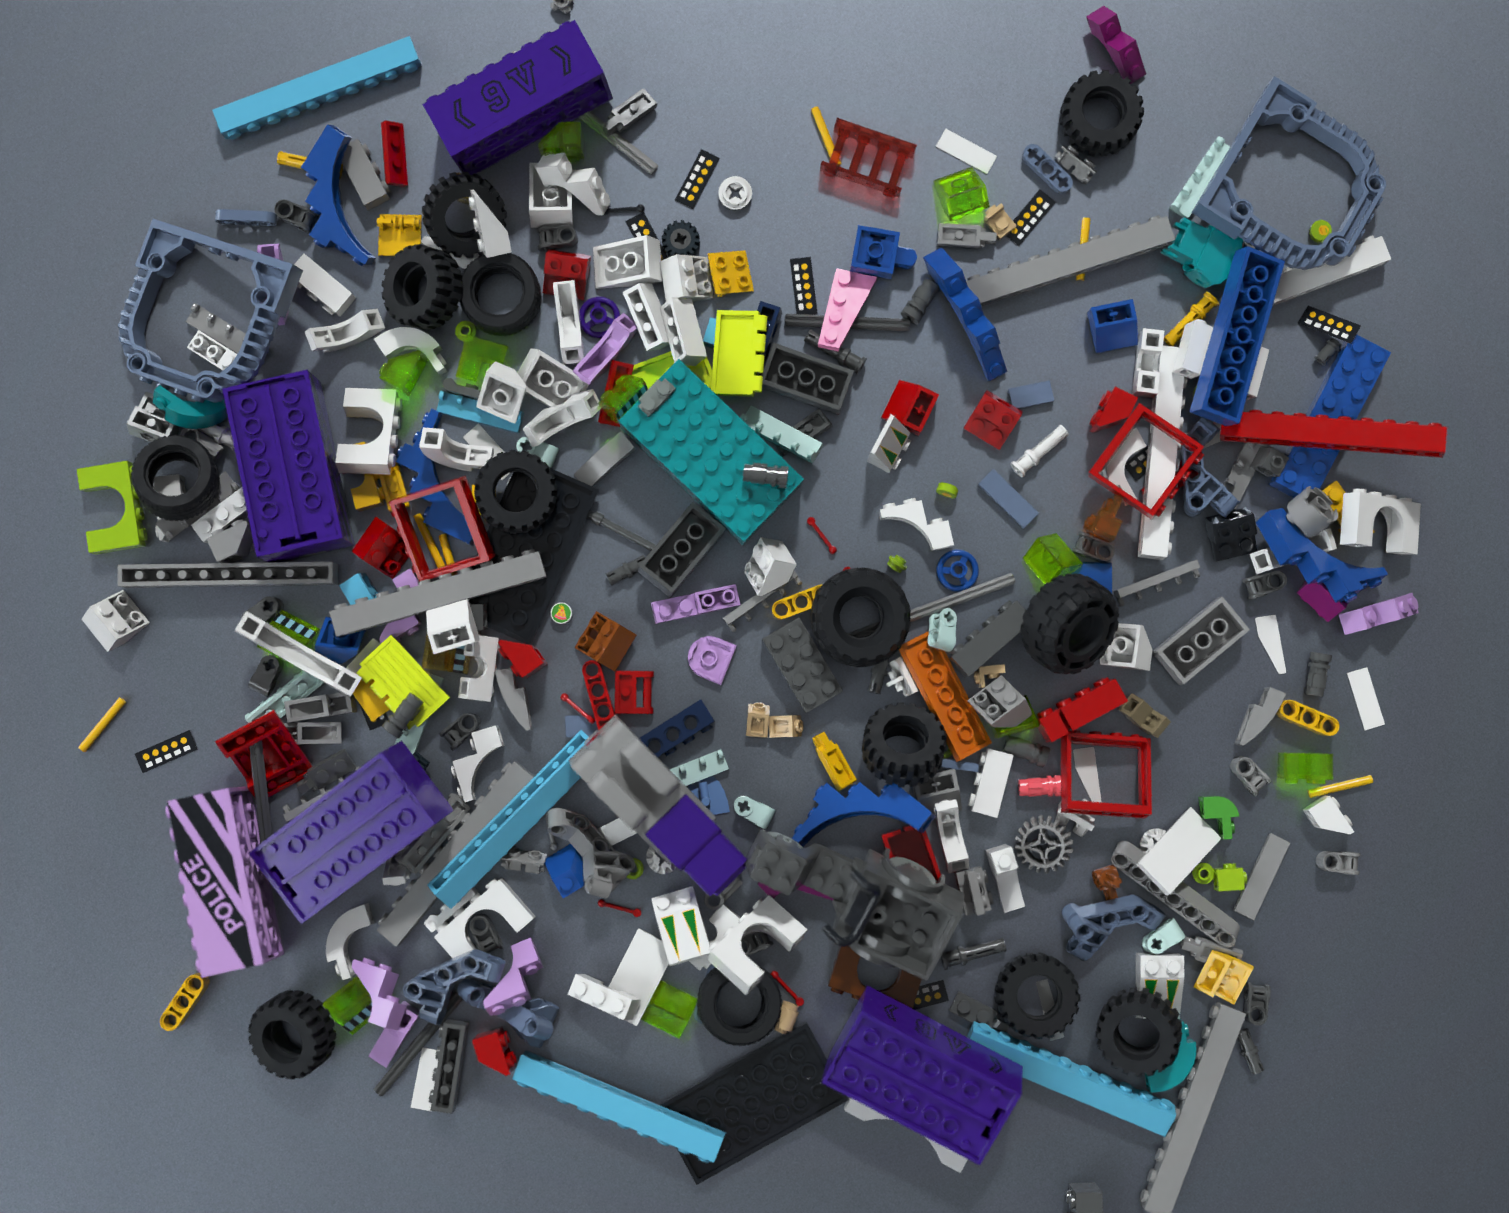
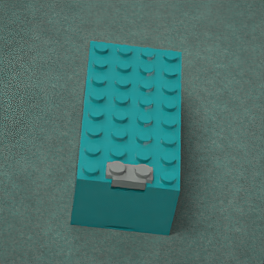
M680 359L618 420L621 430L716 521L723 525L726 531L742 546L792 496L804 481L803 477ZM761 463L767 464V467H774V465H777L778 468H781V466L789 467L786 489L779 488V485L772 487L770 484L763 485L743 481L744 465Z

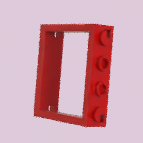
M1139 403L1093 465L1088 476L1152 520L1155 515L1160 517L1166 508L1163 504L1168 498L1172 500L1179 491L1177 485L1180 481L1185 482L1192 473L1189 469L1193 463L1198 465L1204 456L1202 453L1204 446ZM1141 418L1193 452L1152 509L1100 475Z
M466 475L395 498L389 502L392 509L391 515L395 517L398 525L397 532L403 538L405 553L411 559L413 564L412 571L416 573L419 581L433 579L443 574L489 561L495 557ZM454 487L478 555L429 570L404 503Z
M1080 730L1068 731L1067 735L1061 737V813L1143 819L1152 815L1151 738H1143L1139 734H1133L1130 737L1123 736L1122 733L1102 735L1100 731H1090L1088 734L1081 733ZM1071 744L1138 749L1139 805L1071 800Z

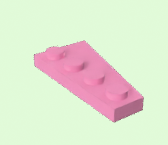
M836 268L818 347L839 352L864 302H866L870 291L876 284L877 277Z

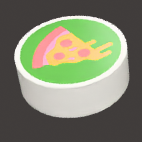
M557 603L551 609V617L558 624L568 623L572 618V609L566 603Z

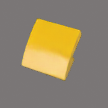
M361 679L353 695L369 718L374 721L390 710L384 703L390 697L386 695L381 700L370 688L375 681L372 679L366 684Z
M1212 950L1193 987L1211 997L1216 995L1235 1005L1254 966L1233 956Z

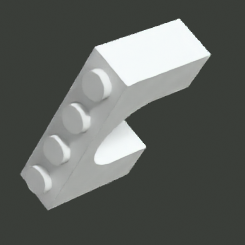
M1196 319L1185 325L1172 372L1189 379L1200 376L1213 327L1207 325L1206 321ZM1262 345L1246 401L1256 398L1269 353V349L1262 347Z
M345 388L343 408L346 416L376 419L383 424V430L378 438L367 444H338L335 463L339 473L391 475V467H395L396 462L393 451L398 446V436L395 434L396 429L400 428L398 411L402 410V398H399L396 389Z
M1353 489V492L1343 494L1340 545L1351 547L1372 546L1374 519L1380 510L1387 522L1386 553L1397 555L1418 554L1420 503L1412 502L1411 498L1397 499L1396 495L1382 496L1381 492L1366 493V489Z
M494 878L485 886L487 891L482 895L478 892L469 900L470 906L466 909L461 907L452 915L455 918L449 924L445 921L436 929L438 934L434 938L452 959L468 951L479 950L473 944L468 934L469 921L477 911L491 909L500 913L517 933L536 917L503 878L498 881ZM469 958L470 963L476 966L475 959Z
M770 895L764 900L759 899L753 906L754 910L750 914L746 912L739 919V924L735 928L733 926L730 927L724 934L725 938L721 942L717 940L709 949L708 961L745 995L762 980L764 972L745 955L741 946V939L752 932H763L772 936L788 952H791L804 939L807 929Z

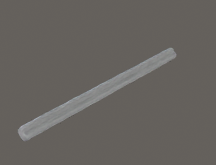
M590 111L579 117L646 172L653 174L657 170L658 165L619 133L614 132L607 136L603 131V124L605 122Z
M1012 573L912 609L910 612V622L1015 584V578ZM879 622L848 634L856 638L867 637L876 630Z

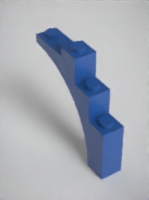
M327 124L301 166L306 171V176L317 181L305 202L311 205L309 208L313 212L321 215L309 235L314 238L313 242L322 248L334 247L335 245V248L346 254L348 252L352 255V260L361 266L372 265L376 257L366 250L353 234L345 219L340 201V168L344 153L352 138L336 126Z
M942 247L924 256L923 259L929 275L942 290L959 318L976 352L986 379L991 381L1006 373L1007 369L999 347L1001 343L996 328L985 317L979 298L967 285L963 270Z
M431 408L430 412H427L423 417V427L438 429L443 415ZM423 427L420 432H416L413 438V446L405 443L396 453V462L399 465L418 473V476H414L410 482V493L440 484L435 461L425 456L419 448ZM444 490L421 497V499L432 503L431 507L428 506L423 514V518H425L423 522L473 546L474 541L464 515L454 507Z
M1284 508L1267 511L1256 521L1258 528L1280 566L1287 564L1291 566L1297 565L1307 584L1324 583L1335 603L1342 601L1348 603L1355 600L1360 591L1369 586L1371 589L1379 586L1382 583L1381 580L1388 575L1384 567H1358L1329 555L1317 547L1295 524H1292L1287 519V513Z
M859 782L849 789L846 798L826 783L817 789L813 798L819 805L817 808L811 809L807 815L808 819L803 824L796 827L792 839L804 847L817 833L829 825L843 819L863 815L894 818L910 825L923 834L936 816L894 783L892 785L886 784L880 792V797H878Z

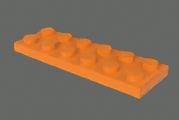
M928 631L904 643L899 652L930 712L944 726L943 730L946 732L947 737L946 743L955 761L958 762L992 742L977 712L968 703L969 697L946 652L928 645Z

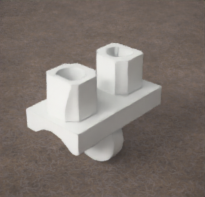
M899 657L888 663L892 670L888 673L891 679L890 682L886 683L888 687L894 684L897 692L902 690L905 697L919 691L903 658Z
M1060 801L1055 820H1060L1059 825H1066L1071 819L1076 822L1073 832L1080 837H1083L1088 830H1093L1095 827V819L1086 814L1061 813Z

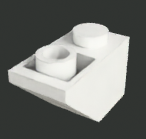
M1323 795L1303 809L1315 828L1345 834L1354 833V830L1351 828L1353 826L1351 820L1346 815L1343 816L1339 810L1340 804L1334 797Z

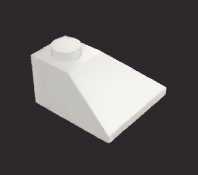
M495 361L486 371L476 407L515 424L527 386L515 369Z
M1119 623L1111 646H1108L1105 654L1100 659V665L1150 671L1152 647L1144 626Z

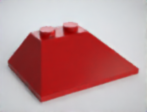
M275 710L215 741L226 759L230 757L245 777L247 787L254 798L249 746L262 740L268 797L304 779L303 775L307 773L309 768L313 767Z

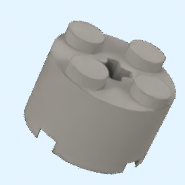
M1308 486L1288 503L1289 513L1286 514L1287 519L1292 524H1297L1308 538L1317 536L1338 519L1337 510L1333 511L1330 506L1333 504L1331 499L1319 488L1310 489L1311 486Z

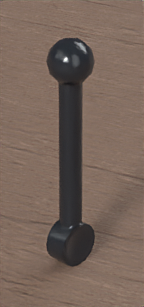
M639 204L637 207L607 208L604 215H608L610 212H643L645 207Z

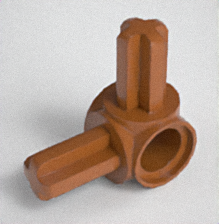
M1111 864L1093 870L1092 878L1094 884L1099 890H1103L1105 901L1118 898L1116 889L1120 888L1119 884L1122 883V879L1119 878L1116 867Z

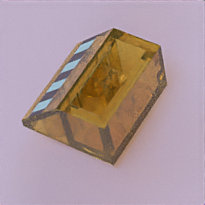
M427 633L422 668L468 674L470 656H464L465 645L433 654Z

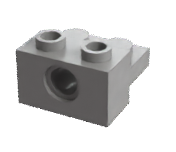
M145 392L139 406H135L127 422L130 435L149 442H153V440L163 436L177 435L179 432V426L165 420V411L156 407L153 403V394Z
M977 866L954 872L958 890L964 893L963 913L965 915L985 914V911L991 910L990 904H993L991 891L987 892L985 883H989L986 870L982 871V867Z

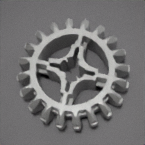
M1040 815L1038 818L1039 822H1037L1036 818L1031 817V824L1025 821L1023 823L1024 828L1018 829L1021 835H1016L1015 840L1020 842L1015 844V849H1021L1017 853V857L1024 856L1025 858H1023L1021 863L1026 864L1029 862V870L1036 866L1037 873H1040L1041 868H1044L1046 874L1049 873V867L1054 872L1058 870L1057 865L1063 868L1065 866L1063 860L1069 861L1070 856L1068 854L1073 852V849L1068 847L1073 845V840L1066 839L1071 836V832H1063L1067 826L1064 824L1059 827V819L1052 823V816H1048L1047 821H1044L1043 815ZM1039 829L1038 839L1027 842V836L1032 831ZM1046 829L1053 831L1060 840L1050 837ZM1042 838L1046 841V843L1048 842L1046 851L1045 848H1042V846L1039 845L1042 841ZM1056 847H1061L1060 854L1049 860V851L1056 849ZM1029 849L1031 851H1037L1040 854L1041 859H1038L1035 856H1033Z

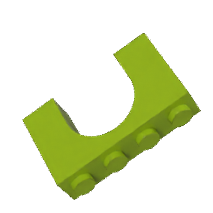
M121 461L77 469L79 490L93 492L116 489L122 495L125 502L124 515L116 525L110 528L86 532L88 552L97 555L146 547L145 541H147L148 535L146 529L143 528L142 522L145 515L132 485V462Z

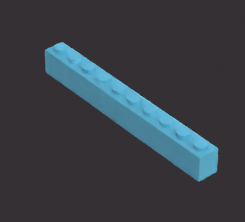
M408 36L213 109L212 111L221 134L226 139H236L242 133L248 131L255 132L261 126L276 124L285 117H295L301 111L316 109L325 102H335L339 97L346 94H356L362 88L375 87L383 80H393L399 74L405 72L412 73L422 65L413 41Z
M582 730L427 885L434 895L450 909L460 902L462 897L581 779L571 767L569 759L584 745L588 738Z
M974 1021L967 1034V1038L1023 1066V1078L1165 1137L1176 1117L1175 1105L1167 1099L1155 1097L1146 1090H1138L1127 1082L1114 1080L1109 1075L1095 1072L1086 1065H1078L1067 1057L1054 1055L1045 1048L1035 1047L1026 1040L1011 1037L1007 1032H999L985 1023Z
M527 1050L521 1055L512 1078L522 1087L529 1088L530 1086L537 1089V1092L541 1095H551L556 1097L560 1103L576 1105L577 1109L582 1112L588 1113L590 1111L597 1114V1117L601 1120L617 1122V1125L623 1129H634L640 1136L646 1138L649 1136L653 1137L662 1145L675 1146L681 1153H692L698 1156L699 1160L706 1163L710 1161L715 1162L726 1132Z

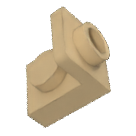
M1002 203L997 207L996 205L991 206L985 212L986 216L984 218V222L993 233H997L999 241L1017 226L1003 210L1004 206Z
M1005 664L979 667L974 672L975 684H978L979 688H985L984 675H987L988 679L1000 677V673H1006Z
M759 702L748 704L746 736L768 737L769 705Z
M801 715L769 716V738L802 736L803 721L801 720Z

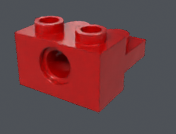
M549 249L545 256L542 293L554 295L553 282L574 280L577 299L584 300L591 256Z
M986 390L965 424L964 429L1000 450L1023 411Z

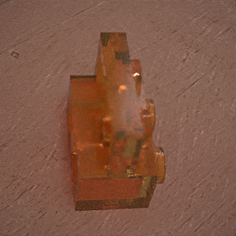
M1115 494L1111 498H1107L1106 501L1104 500L1100 510L1086 518L1083 528H1085L1084 532L1109 543L1114 541L1123 522L1115 517L1123 497Z

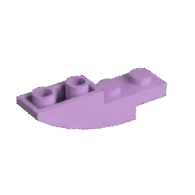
M736 584L651 603L655 624L741 605Z

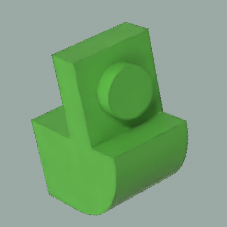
M1220 796L1198 797L1200 817L1202 819L1217 818L1218 835L1221 839H1232V834L1235 833V825L1231 821V817H1239V812L1234 803Z

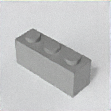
M356 139L349 143L344 153L342 164L364 206L369 211L390 200L387 194L390 192V189L385 180H380L378 174L381 171L376 162L371 163L368 156L372 154L366 143L362 145L359 139Z

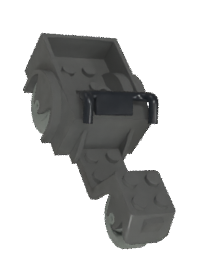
M760 830L748 852L745 862L749 875L753 880L785 895H789L802 885H805L833 898L832 903L836 911L833 929L830 925H825L823 932L836 945L841 947L849 946L858 955L874 964L884 967H898L928 981L963 916L964 893L944 884L946 875L941 874L936 883L934 876L920 864L902 857L889 858L890 849L888 848L885 849L883 855L869 849L864 860L858 857H854L852 860L817 843L803 848L798 842L786 835Z

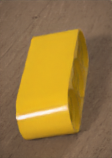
M822 585L814 586L776 601L772 606L773 616L776 619L784 620L810 610L815 598V592ZM796 598H806L807 606L804 608L797 607L795 604ZM783 604L787 607L788 611L784 616L776 613L775 608L777 605Z
M1283 700L1276 713L1279 718L1322 736H1332L1339 731L1340 726L1337 719L1294 700ZM1285 704H1288L1291 707V712L1289 715H1286L1283 712V707ZM1306 712L1311 716L1308 724L1303 720V715ZM1326 720L1331 725L1328 732L1323 729V723Z
M198 972L189 976L184 981L160 1018V1025L164 1030L172 1031L184 1024L210 984L208 976L201 977V973ZM194 978H198L201 982L199 989L193 984ZM182 996H185L189 1001L187 1007L181 1003ZM170 1014L176 1017L175 1025L169 1022Z

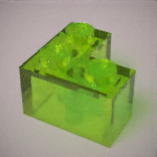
M466 333L455 377L477 382L481 363L493 364L496 361L504 364L508 345Z
M1278 753V778L1285 779V783H1298V779H1306V783L1326 784V780H1333V754Z

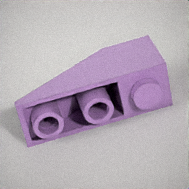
M406 1001L401 1003L406 1005V1009L398 1031L384 1028L369 1054L370 1058L385 1068L388 1067L419 1019L420 1010Z

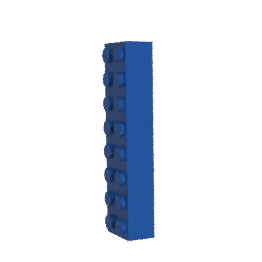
M1249 246L1235 251L1190 413L1224 426L1240 423L1285 261Z
M1357 334L1351 344L1344 341L1306 415L1308 417L1327 415L1329 418L1338 419L1340 416H1347L1351 420H1356L1391 352ZM1289 446L1284 454L1289 459L1279 477H1272L1269 485L1292 498H1295L1308 486H1311L1310 489L1315 487L1320 489L1340 450Z

